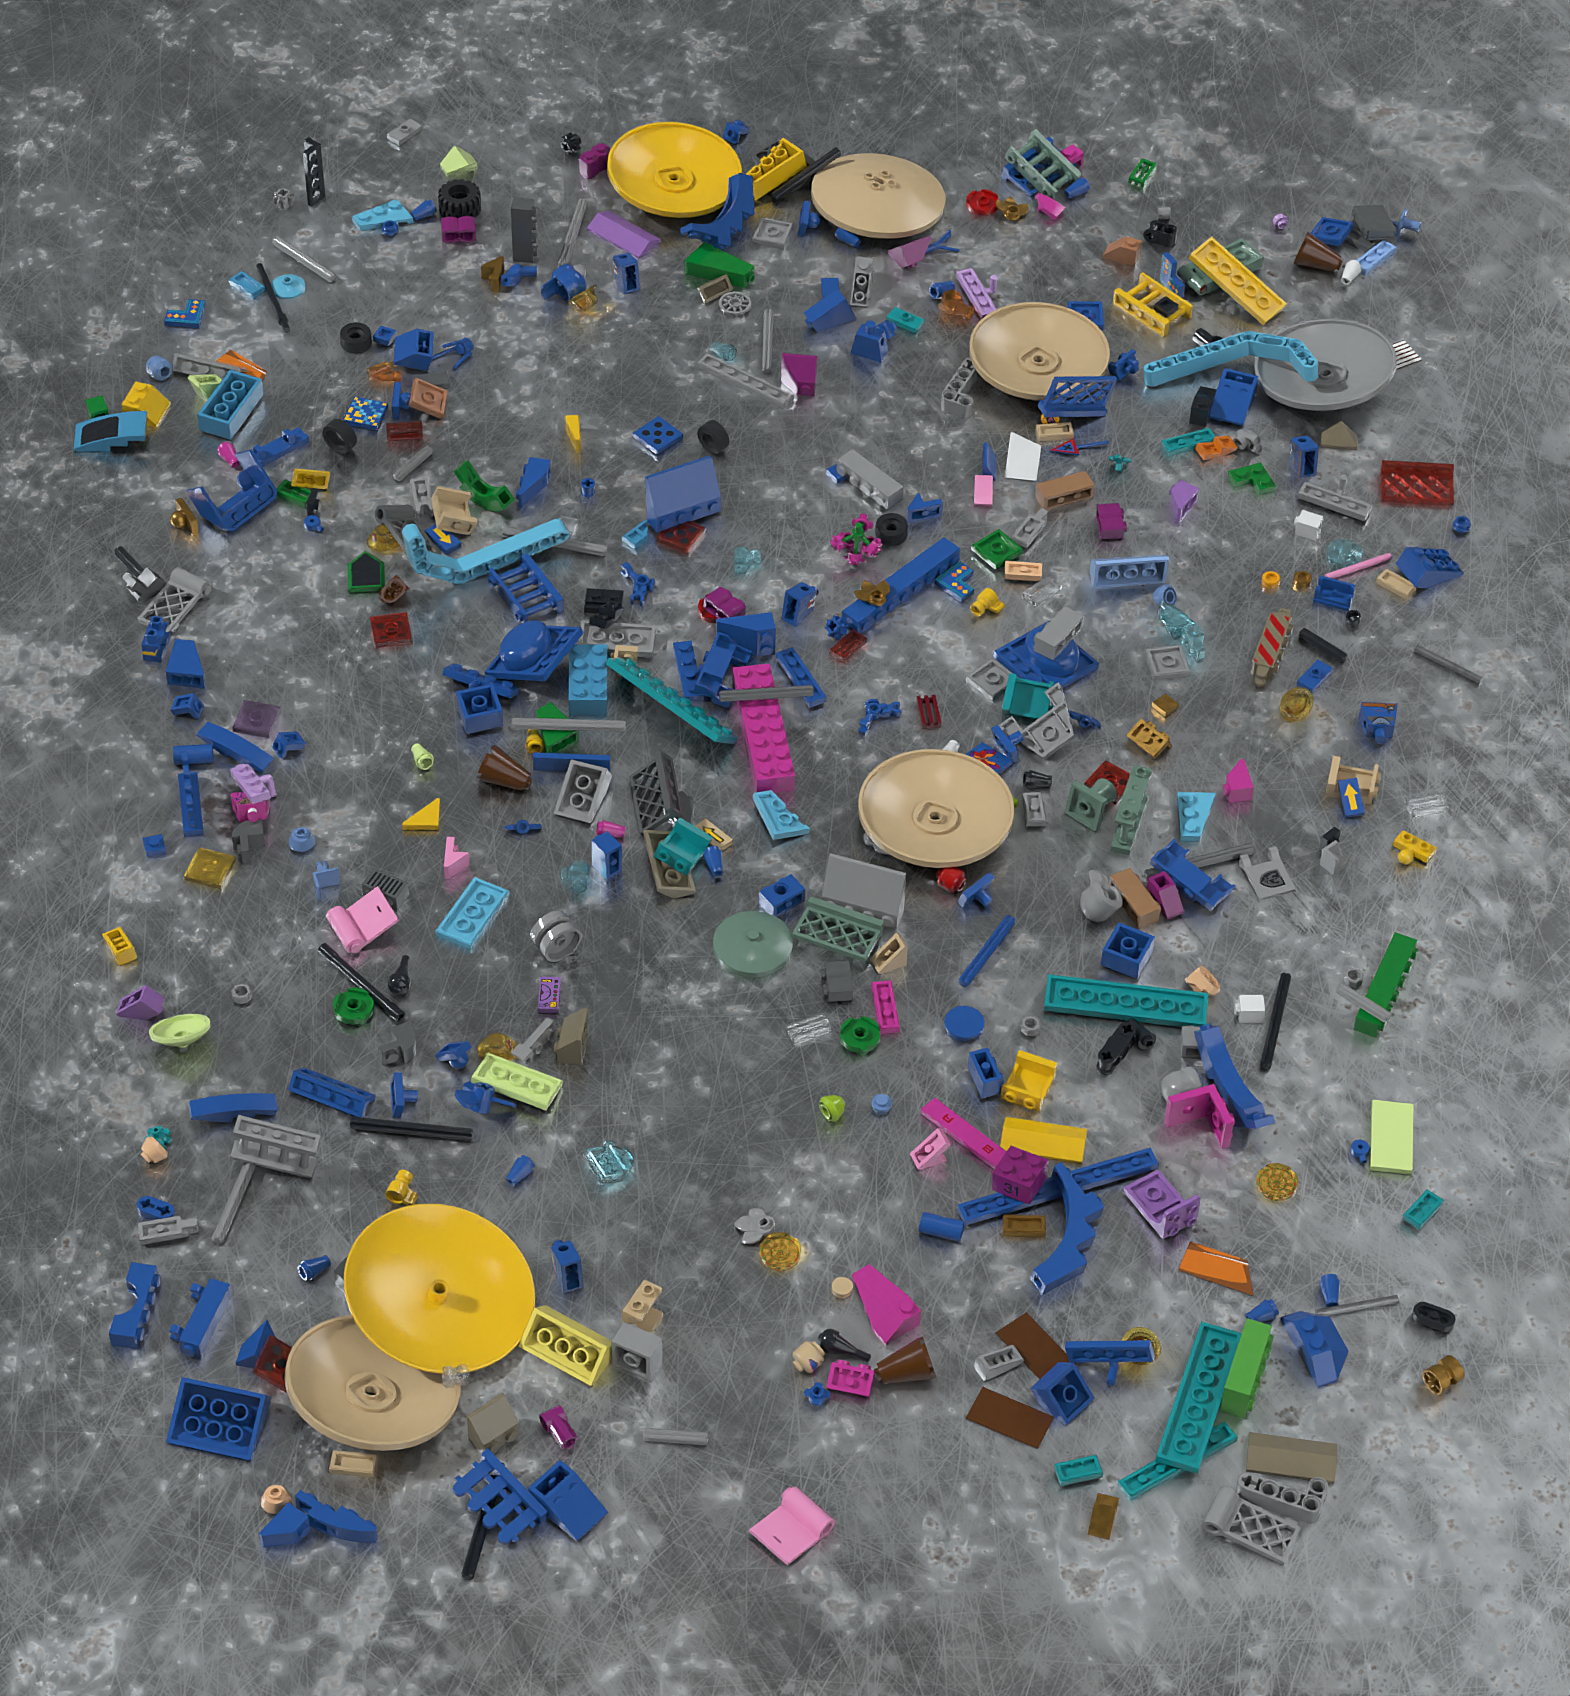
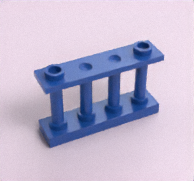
M528 553L521 556L522 564L515 569L497 575L493 568L489 569V585L495 588L514 613L516 620L521 622V624L528 621V616L548 608L554 609L557 614L564 612L563 597ZM522 573L529 577L510 586H506L503 582ZM529 585L537 587V590L515 598L512 592ZM540 596L547 600L526 610L521 606V604Z

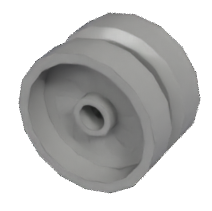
M557 910L544 915L536 922L531 930L530 939L548 961L556 962L567 958L578 948L582 940V933L564 911Z

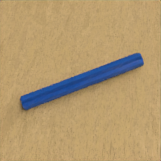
M1010 915L1005 916L960 976V985L967 987L1015 924L1014 917Z

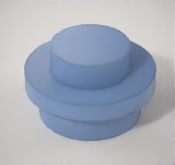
M878 1094L872 1098L871 1105L875 1112L884 1114L892 1107V1100L888 1095Z

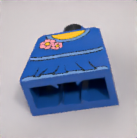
M555 1241L551 1246L552 1265L563 1293L584 1288L581 1258L571 1241ZM565 1267H569L571 1269V1272L569 1274L567 1273Z

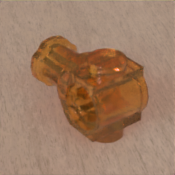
M954 289L945 291L941 297V303L938 305L939 309L947 315L959 314L966 321L970 320L975 312V308L966 305L961 294Z

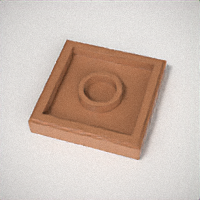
M415 378L409 406L442 419L448 391Z

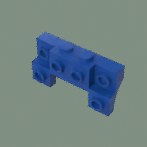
M718 632L710 651H706L704 655V665L700 664L697 673L699 677L695 684L694 692L712 697L711 703L729 708L732 701L720 702L719 691L733 690L723 685L731 664L739 667L747 666L752 651L738 645L729 635Z
M1173 839L1165 848L1159 850L1151 858L1150 865L1159 872L1165 871L1184 898L1194 903L1198 901L1212 911L1221 901L1223 902L1236 885L1228 883L1222 878L1223 875L1221 874L1211 882V877L1185 858L1189 854V849L1185 850L1176 843V839Z

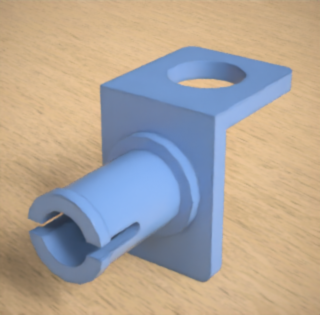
M1404 209L1399 222L1391 220L1394 226H1396L1394 235L1400 236L1404 228L1418 233L1421 222L1408 219L1406 216L1408 209Z
M322 860L324 866L319 861L316 864L317 872H312L318 901L321 900L320 888L341 883L339 868L329 869L328 862Z

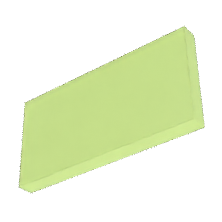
M491 1053L486 1054L471 1077V1083H487L495 1088V1092L543 1110L548 1109L563 1084V1080Z
M1372 1100L1370 1170L1412 1175L1414 1104Z

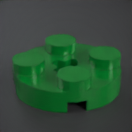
M348 988L347 992L338 993L333 1001L336 1020L346 1024L364 1025L374 1012L373 998L362 988ZM353 1004H357V1007H356V1008H350L349 1006H353Z
M861 1016V1019H854L852 1017L847 1019L841 1026L840 1043L846 1049L858 1055H866L869 1051L875 1049L880 1042L879 1026L869 1017ZM856 1033H858V1034L864 1033V1036H863V1037H858V1036L856 1035Z

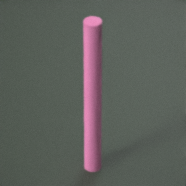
M1386 553L1327 573L1325 577L1335 579L1391 560L1392 556L1390 553Z

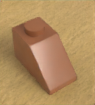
M1125 236L1109 244L1102 258L1135 267L1140 258L1142 241Z

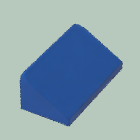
M984 442L982 455L983 475L993 476V481L997 480L996 454L989 444Z

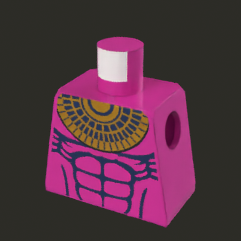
M244 792L230 793L233 813L239 822L248 820L256 822L258 819L268 818L270 809L269 799L252 804Z

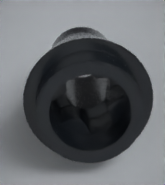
M1033 770L1025 771L1023 774V786L1028 789L1051 787L1052 785L1051 775H1045Z

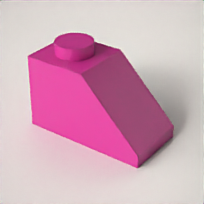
M1244 759L1239 760L1226 776V782L1223 784L1224 796L1227 795L1229 803L1252 800L1254 786Z

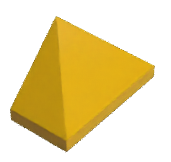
M294 468L291 486L327 489L330 472Z

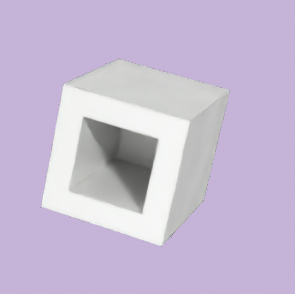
M1302 510L1300 516H1296L1293 526L1296 527L1295 535L1315 541L1321 530L1323 516Z
M1239 995L1238 1003L1234 1004V1014L1238 1015L1239 1023H1263L1265 1015L1263 995Z

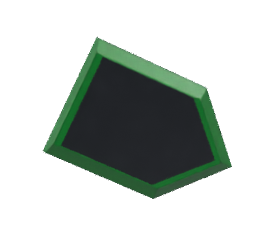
M366 550L347 564L348 593L380 591L385 586L384 562Z

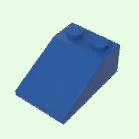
M772 612L716 619V635L718 632L729 635L738 645L751 650V655L753 656L775 654L776 627Z

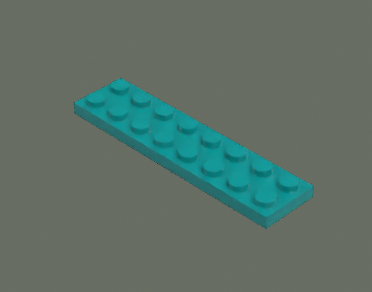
M621 657L608 658L607 666L714 742L736 743L738 737L733 734L732 729L720 725V721L715 717L707 716L704 709L693 706L691 700L679 696L678 691L674 688L666 687L663 680L652 677L650 675L651 672L645 668L638 667L636 661L630 658L625 660Z
M1048 974L1044 1011L1128 1021L1135 1019L1137 1022L1178 1027H1200L1206 1024L1209 993Z
M1201 1321L1156 1455V1462L1198 1474L1242 1333Z

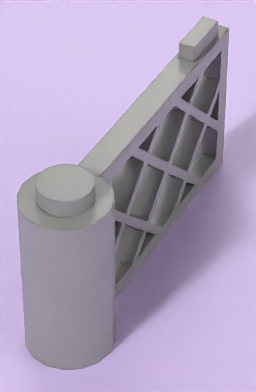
M179 567L175 568L167 584L137 618L138 622L148 626L150 620L145 619L148 615L156 614L158 616V613L169 611L170 616L162 618L163 622L171 621L166 632L174 634L180 627L179 623L197 601L211 593L212 586L210 581ZM170 588L178 591L176 594L167 595ZM186 596L193 597L190 601L182 602L181 599ZM180 599V603L169 605L168 600ZM159 602H167V606L156 608ZM182 608L179 614H171V610Z
M1228 1486L1219 1489L1202 1523V1527L1207 1533L1214 1536L1222 1535L1281 1565H1284L1301 1527L1297 1526L1298 1522L1288 1517L1283 1519L1240 1498L1237 1491ZM1241 1506L1250 1510L1252 1516L1242 1519L1239 1512ZM1266 1518L1270 1520L1272 1526L1262 1528L1259 1519ZM1255 1521L1258 1530L1248 1532L1245 1523ZM1240 1525L1244 1534L1236 1535L1229 1530L1232 1526ZM1287 1528L1294 1533L1292 1537L1283 1539L1279 1529ZM1275 1531L1279 1540L1269 1542L1265 1533ZM1261 1535L1264 1544L1257 1545L1253 1543L1251 1537ZM1281 1544L1284 1551L1283 1556L1281 1557L1273 1553L1271 1547Z

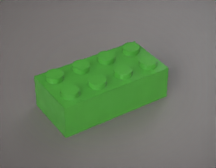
M1246 1319L1224 1387L1220 1412L1243 1419L1246 1418L1247 1411L1252 1412L1255 1396L1258 1394L1260 1380L1264 1375L1266 1361L1269 1359L1272 1348L1271 1345L1274 1335L1270 1334L1272 1325Z

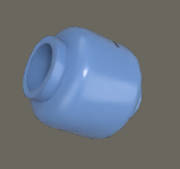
M152 356L146 363V372L152 378L163 381L171 375L172 365L161 356Z

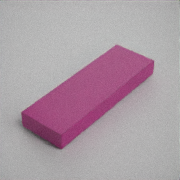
M892 980L872 982L871 987L880 1034L900 1032Z

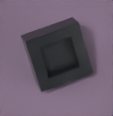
M1165 296L1154 304V310L1167 318L1178 310L1179 304Z
M311 491L306 502L307 516L316 515L317 510L321 509L322 501L319 500V492Z
M1333 827L1321 837L1319 849L1322 851L1323 848L1335 840L1339 843L1341 831Z

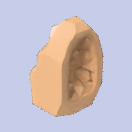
M1202 965L1185 979L1195 992L1209 993L1208 996H1215L1220 991V984L1217 979Z

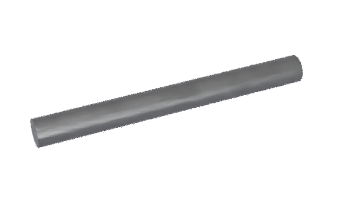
M1419 645L1414 649V652L1479 684L1483 681L1482 676Z
M1398 1295L1315 1309L1314 1312L1318 1315L1330 1316L1399 1303Z

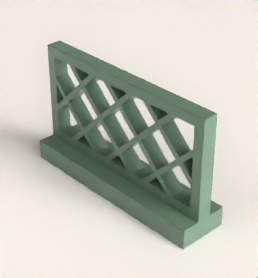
M810 896L807 907L792 933V938L866 962L876 942L883 935L884 920ZM810 915L818 919L809 922L807 917ZM831 922L836 924V926L828 928L825 923ZM821 924L824 929L815 932L812 926ZM806 928L811 932L806 935L799 933L800 930ZM849 928L855 930V932L846 934L844 929ZM840 930L842 936L833 938L831 932ZM827 934L829 938L822 941L818 939V936ZM866 934L873 938L864 940L862 935ZM859 937L861 942L851 944L849 939ZM845 940L848 945L840 947L836 943ZM864 947L866 951L864 954L856 952L855 949Z

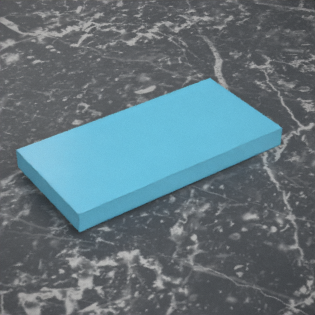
M474 877L436 929V936L471 950L508 898L509 890Z

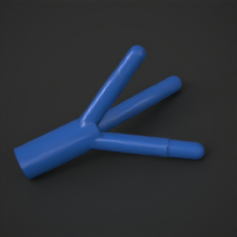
M948 230L937 242L928 246L926 253L936 249L959 252L960 250L940 245L952 236L950 234L951 230Z

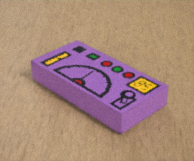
M540 977L538 1013L559 1012L561 977Z

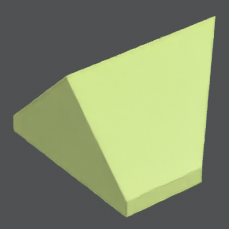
M453 146L440 163V167L447 176L478 166L470 153L456 146Z
M216 374L189 375L188 377L196 394L205 402H207L222 381Z

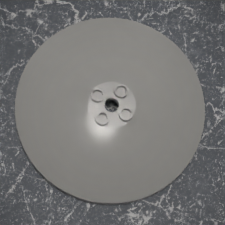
M1318 319L1289 326L1274 334L1276 336L1299 339L1304 343L1318 361V378L1315 381H1305L1292 364L1287 361L1256 356L1254 363L1255 375L1259 376V386L1274 400L1298 409L1327 411L1343 409L1363 403L1383 391L1395 374L1396 353L1387 337L1368 325L1343 319Z

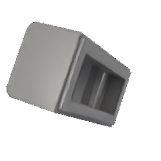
M1010 1345L978 1355L974 1368L983 1381H986L1022 1364L1024 1359L1014 1345Z

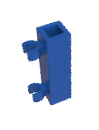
M211 1278L205 1288L197 1283L192 1284L190 1292H193L191 1298L199 1301L185 1329L172 1324L169 1333H171L170 1339L179 1341L181 1352L187 1356L202 1357L232 1297L229 1283Z

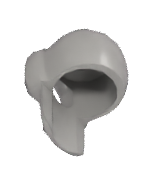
M1090 870L1089 878L1091 884L1081 894L1080 906L1087 919L1093 922H1103L1121 908L1123 904L1120 891L1116 887L1111 886L1103 872ZM1103 889L1108 891L1107 895L1104 894Z
M1180 1057L1182 1062L1181 1069L1169 1073L1161 1081V1091L1166 1102L1168 1096L1203 1087L1198 1071L1190 1067L1183 1057Z

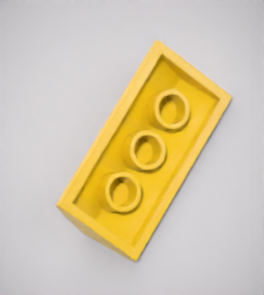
M1005 1117L1000 1147L1007 1152L1010 1146H1014L1045 1159L1082 1164L1087 1129Z

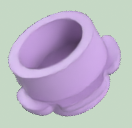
M1282 213L1278 214L1272 220L1273 226L1284 229L1288 224L1289 218Z

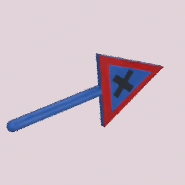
M1072 438L1051 449L1050 452L1079 455L1077 449L1109 444V441L1076 446Z

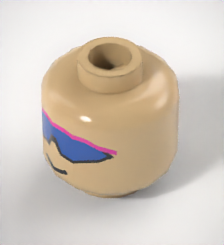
M805 1341L793 1351V1358L795 1360L792 1363L799 1372L804 1370L806 1373H812L824 1363L823 1356L825 1353L815 1341L812 1343Z

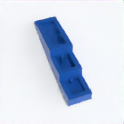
M207 722L196 734L205 743L212 744L213 749L224 757L228 758L230 755L240 764L247 763L261 774L274 759L241 736L210 722Z
M265 1093L211 1096L190 1100L188 1103L191 1120L231 1123L233 1117L237 1118L238 1115L254 1118L255 1114L276 1115L278 1111L275 1094Z

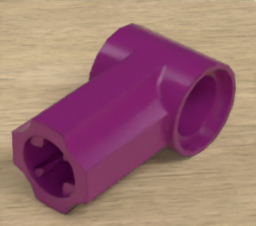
M560 1405L539 1414L543 1428L546 1432L552 1434L561 1449L567 1450L578 1441V1436L569 1425L567 1416Z

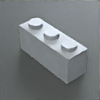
M1066 606L1060 612L1057 611L1053 619L1045 624L1043 630L1035 635L1033 640L1035 642L1034 651L1054 660L1080 632L1084 615Z

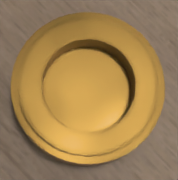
M1298 571L1294 574L1293 583L1295 586L1308 588L1311 585L1312 575L1309 572Z

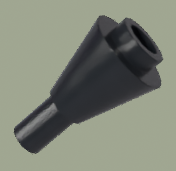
M1130 1019L1129 1022L1136 1026L1135 1037L1139 1048H1151L1156 1042V1035L1141 1026L1137 1020Z

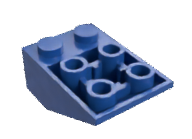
M1224 368L1209 418L1243 426L1257 391L1259 376Z
M1406 547L1395 563L1410 582L1418 588H1429L1464 574L1459 568V564L1453 561L1449 553L1444 549Z
M561 1460L528 1487V1491L548 1511L547 1517L576 1542L608 1514L606 1508L577 1473Z

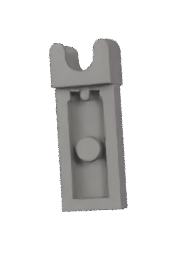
M428 477L410 479L417 521H421V516L424 514H428L430 519L433 520L435 516Z
M547 1017L524 1044L519 1043L511 1052V1055L516 1056L512 1062L529 1068L533 1063L534 1055L539 1054L543 1045L553 1038L555 1034L554 1021Z

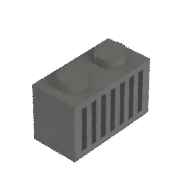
M375 868L362 883L363 897L378 886L395 911H398L409 896L408 882Z

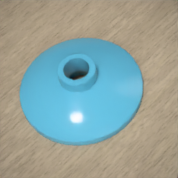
M293 274L281 275L271 283L275 295L283 299L300 296L306 287L305 281Z

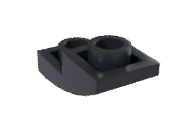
M607 602L599 607L597 615L590 617L589 625L607 629L621 616L624 607L618 606L615 602Z

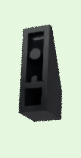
M1200 386L1191 406L1190 424L1207 426L1217 389Z

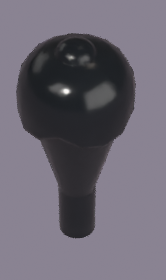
M407 955L402 956L400 966L394 974H391L388 980V989L394 995H404L410 989L411 982L408 976L410 957Z
M830 1328L819 1334L818 1345L825 1353L849 1355L865 1362L870 1361L871 1354L857 1349L839 1335V1331Z

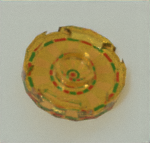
M1270 1163L1259 1170L1256 1178L1257 1189L1267 1199L1284 1201L1296 1193L1298 1176L1287 1165Z
M775 1232L767 1235L765 1240L761 1242L759 1257L762 1263L772 1270H789L797 1265L801 1258V1245L798 1239L791 1237L790 1234Z

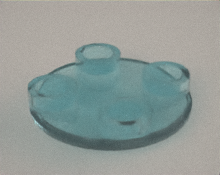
M1337 539L1327 546V559L1331 563L1348 567L1362 559L1363 550L1355 541Z

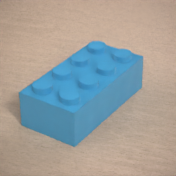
M229 370L198 412L199 430L231 440L264 395L262 379Z
M575 644L569 651V716L607 715V644Z

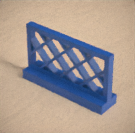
M1047 137L1046 139L1053 145L1054 140L1051 137ZM1031 148L1022 156L1029 162L1038 156L1039 153L1034 148ZM1046 161V164H1036L1034 168L1036 170L1037 168L1047 169L1051 165ZM1011 163L1004 166L1001 178L1005 182L1010 180L1030 198L1039 192L1036 188L1031 191L1026 187V185L1032 184L1024 176L1023 179L1015 177V175L1022 174ZM1059 173L1050 174L1046 177V180L1052 184L1062 176Z
M1116 376L1054 377L1045 400H1040L1038 407L1044 417L1106 416L1107 409L1105 406L1117 378ZM1095 382V384L1089 387L1088 389L1085 387L1088 384ZM1106 382H1109V384H1108L1106 387H1104V388H1101V387H1100V386H1102L1103 384H1105ZM1058 383H1065L1064 385L1056 389ZM1075 383H1080L1079 385L1071 389L1070 386L1074 385ZM1069 388L1070 391L1062 396L1060 395L1061 392ZM1082 388L1085 389V391H1083L1082 393L1078 394L1077 396L1075 395V393L1081 390ZM1097 388L1100 389L1098 392L1091 396V392H1093ZM1074 395V398H1072L1071 400H1066L1070 396ZM1087 395L1090 396V397L1087 398L1086 400H1081L1082 398H1084V397L1087 396ZM1101 395H1104L1103 398H1102V400H1101V399H1097V398L1100 397ZM1055 396H1059L1056 400H1051Z

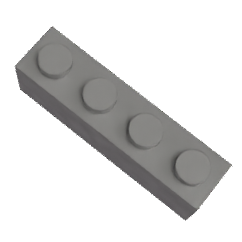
M851 449L837 459L838 474L842 477L845 476V479L851 482L853 486L859 488L887 510L903 499L904 486L855 450Z

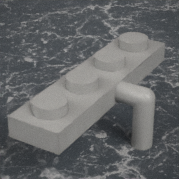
M1346 475L1340 476L1336 492L1304 482L1297 497L1362 521L1366 520L1372 509L1371 504L1343 495L1347 481Z

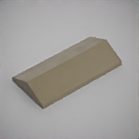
M644 830L643 835L657 891L672 899L695 894L696 890L691 872L686 876L654 857L658 844L663 842L671 831Z
M1249 1432L1246 1472L1303 1480L1321 1477L1328 1483H1335L1337 1444Z

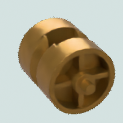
M1447 1355L1439 1360L1438 1365H1432L1423 1371V1379L1426 1386L1437 1395L1448 1390L1449 1385L1460 1382L1465 1376L1463 1367L1451 1355Z

